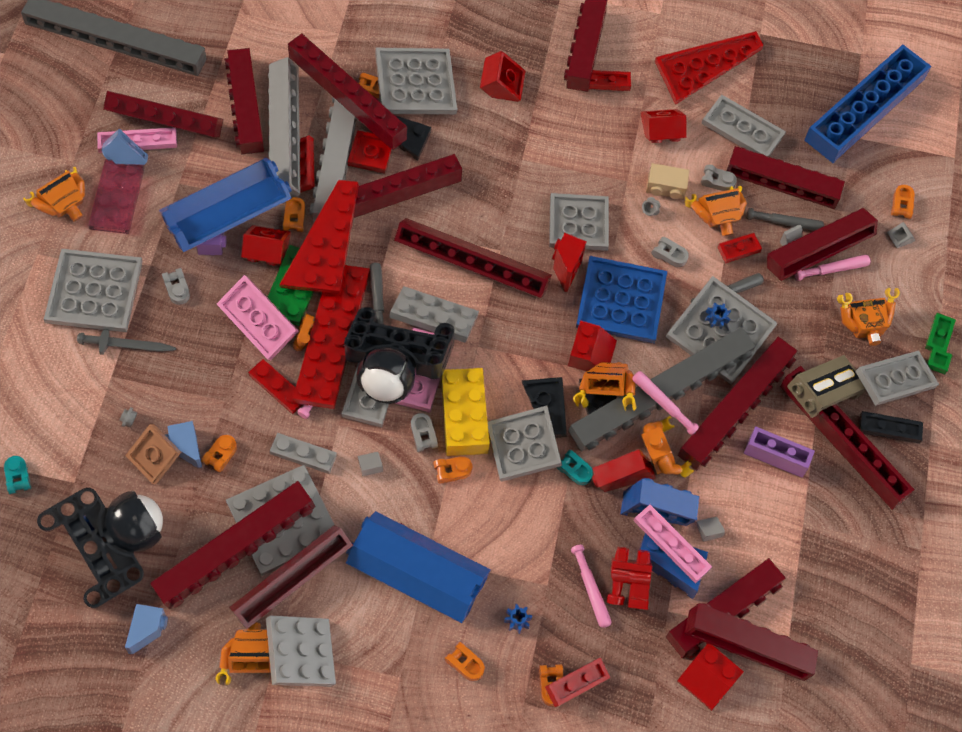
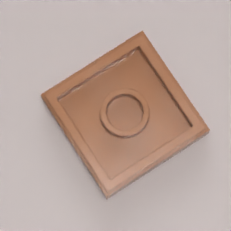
M149 424L125 456L152 484H157L181 454V451L155 424Z

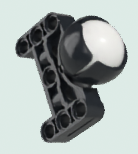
M363 307L358 310L345 338V357L351 363H359L356 378L361 391H366L367 396L375 401L387 404L397 403L405 399L414 386L415 373L430 379L442 377L454 347L455 329L449 323H441L436 327L433 335L376 323L375 310L370 307Z
M86 487L40 513L37 518V524L45 532L53 531L64 525L98 584L85 592L83 598L84 603L88 607L96 608L142 580L144 571L134 552L150 549L161 540L160 532L163 525V516L155 501L149 497L137 495L135 491H127L120 494L106 508L97 492L92 488ZM86 492L94 495V501L90 504H85L81 501V496ZM64 504L74 506L72 515L65 516L62 514L61 508ZM50 515L54 518V524L51 527L42 526L41 520L44 516ZM85 515L87 516L88 520L90 521L91 525L93 526V528H94L93 531H91L90 527L88 526L87 522L85 521V519H84V516H85ZM87 542L96 543L97 551L95 553L88 554L85 552L84 546ZM107 553H109V555L111 556L112 560L117 566V569H114V567L112 566L111 562L106 556ZM130 568H136L140 572L139 578L135 581L127 577V571ZM112 579L120 583V589L117 592H110L107 589V583ZM92 591L100 594V601L95 605L87 601V596Z

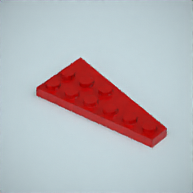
M757 31L661 55L655 58V63L676 105L761 51L764 45Z
M337 181L280 283L281 288L341 293L359 187L358 182Z

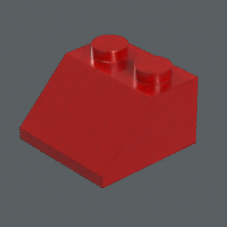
M499 51L485 58L480 89L492 98L519 102L522 97L526 70L503 51Z
M680 110L641 111L644 134L651 143H661L665 139H669L671 142L681 141V138H687V117Z
M252 225L243 235L241 257L247 258V261L250 262L265 261L266 264L272 266L281 264L286 255L291 232Z
M564 233L562 239H557L554 246L555 252L552 260H555L553 269L565 292H568L583 261L587 241Z
M580 321L568 366L589 371L599 363H611L617 340L601 326Z
M707 643L677 682L712 711L744 671L716 647Z

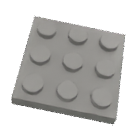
M551 193L549 247L554 248L557 239H562L564 233L587 241L585 247L587 250L608 251L609 196Z
M547 406L488 421L489 435L501 482L562 466Z
M269 616L266 618L272 685L332 687L336 684L329 619Z

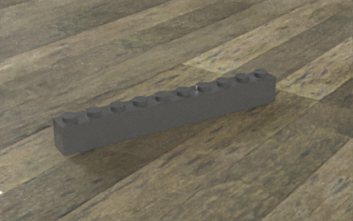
M28 0L21 11L26 25L195 76H199L207 60L205 48L198 44L184 42L181 39H174L164 34L134 27L128 23L124 24L111 18H104L94 13L81 11L78 8L64 6L58 2Z
M743 327L650 380L670 400L674 399L676 401L682 398L687 390L691 389L694 391L699 388L706 379L709 381L715 379L719 375L718 372L732 369L737 361L742 360L744 362L749 359L756 346ZM638 386L633 396L636 402L635 411H633L632 404L627 405L625 411L622 400L627 395L620 396L573 423L568 432L581 452L586 449L590 451L599 445V441L606 439V441L616 436L618 430L623 429L625 431L634 425L633 422L640 418L642 421L651 415V411L656 408L659 411L663 408Z

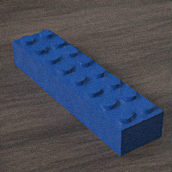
M902 44L809 128L804 141L830 162L834 163L922 83L932 66Z

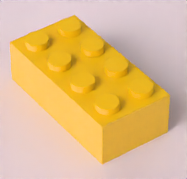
M483 368L445 370L441 377L446 456L488 454L489 432Z

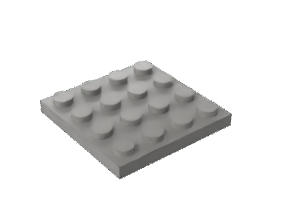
M376 48L375 57L380 103L391 113H457L450 49Z
M61 249L44 322L47 324L127 332L142 267V258Z
M712 276L665 337L692 356L743 327L756 347L752 351V356L746 361L742 362V360H739L732 369L718 372V376L732 384L778 323ZM715 302L717 305L725 304L727 310H731V313L727 316L731 320L728 324L724 323L722 329L719 326L711 328L709 321H705L709 315L706 313L707 308H712Z
M305 465L226 499L231 514L237 523L293 483L299 481L316 506L310 515L299 518L290 529L282 530L273 541L262 544L251 555L261 577L279 569L335 525Z

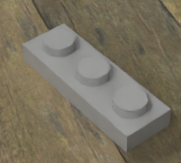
M277 433L270 449L271 455L330 474L337 457V452Z

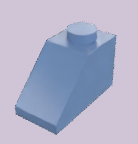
M118 129L103 143L101 151L104 157L109 161L112 160L115 164L145 165L147 163L148 154L121 129Z
M193 421L167 426L169 434H165V436L181 451L178 457L197 468H201V458Z
M136 604L125 645L129 654H134L161 636L162 629H166L168 616H166L163 608Z

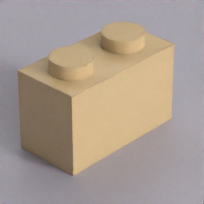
M651 163L646 193L656 196H668L673 199H684L687 191L689 170Z

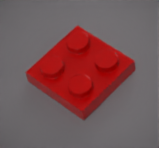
M357 130L348 158V166L385 174L392 149L375 134Z

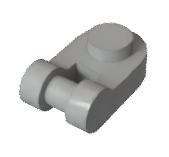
M706 165L704 168L705 176L701 180L703 186L721 191L730 190L731 186L734 189L737 178L733 173L717 169L713 165Z
M661 237L658 242L659 245L654 247L651 252L655 258L662 259L675 267L684 266L689 257L685 248L666 237Z
M175 269V272L169 274L168 272L162 273L170 300L177 305L186 303L190 298V293L182 269ZM179 280V283L171 284V281Z
M424 413L414 415L411 420V430L417 452L424 451L425 448L429 447L431 449L438 448L437 438L430 417ZM428 434L429 439H421V436Z

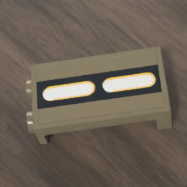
M845 355L797 374L787 385L788 389L811 418L815 417L821 410L850 397L853 400L859 398L866 390L855 372L856 369Z

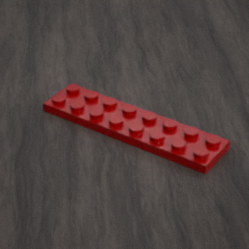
M345 265L341 293L322 292L293 395V403L335 409L347 363L344 341L358 310L361 309L370 274L369 268Z

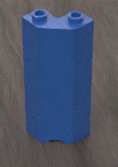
M264 158L160 209L159 212L170 233L173 234L177 245L185 252L292 199L290 195L292 190L287 181L284 182L278 177L276 172L279 170L276 163L268 158Z
M377 511L370 517L367 516L362 523V530L354 543L352 542L353 546L346 552L349 555L346 564L463 623L470 613L476 596L484 587L491 569Z

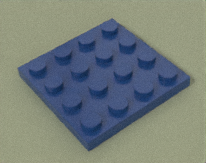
M590 256L576 328L579 327L580 321L601 326L610 335L655 344L667 271Z

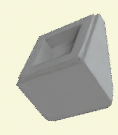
M904 222L887 232L896 248L916 241Z
M797 225L785 231L780 240L781 245L784 246L803 237L802 226Z
M378 452L358 456L362 476L383 472V465Z
M717 517L696 522L703 542L722 538L725 534V530Z

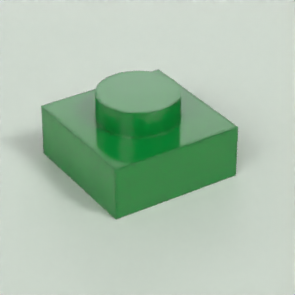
M933 347L927 365L931 370L945 375L948 371L952 354Z

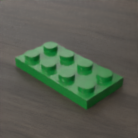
M289 245L267 298L293 325L300 326L315 291L280 287L283 277L300 249L299 247Z

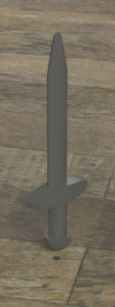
M103 329L100 336L85 335V333L77 335V342L79 344H99L100 355H104L108 346L150 351L176 350V347L159 342L110 337L108 329Z

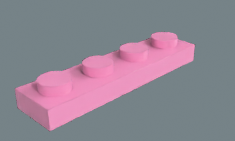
M176 127L123 131L142 150L177 148ZM116 131L97 132L99 153H102L103 143Z
M651 505L634 518V522L695 584L711 570L712 566Z

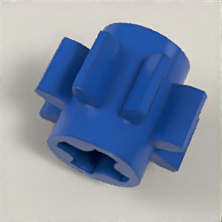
M715 302L712 308L708 307L706 313L709 315L705 321H709L711 328L719 326L722 329L724 323L728 324L731 320L727 317L731 310H727L725 304L717 305Z
M516 604L515 609H507L506 613L510 617H506L504 623L510 624L509 631L515 629L520 634L523 627L529 629L530 625L526 621H530L532 615H527V607L519 608L518 604ZM515 616H519V619H522L521 622H517Z

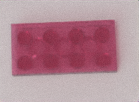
M105 159L88 225L90 230L129 234L144 174V165L115 164L112 160Z

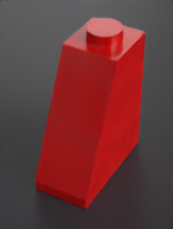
M639 449L592 468L594 472L593 482L596 487H599L604 492L634 485L643 478L656 479L650 459Z

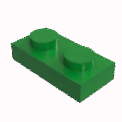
M936 313L925 349L931 351L934 347L947 352L956 319Z

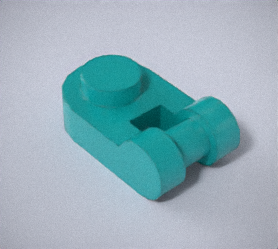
M568 450L565 453V457L561 460L562 466L556 468L566 474L576 484L587 485L592 480L593 469L574 451ZM574 463L575 466L571 468L569 464Z
M20 456L9 457L4 463L6 486L9 495L21 489H24V491L30 490L31 483L25 460ZM21 478V481L14 482V479Z

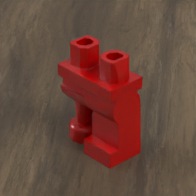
M617 547L615 557H612L610 573L613 585L612 593L607 595V603L624 605L625 596L621 595L623 583L630 584L627 600L628 607L648 610L652 572L650 552L638 550L637 559L630 560L628 559L629 548Z

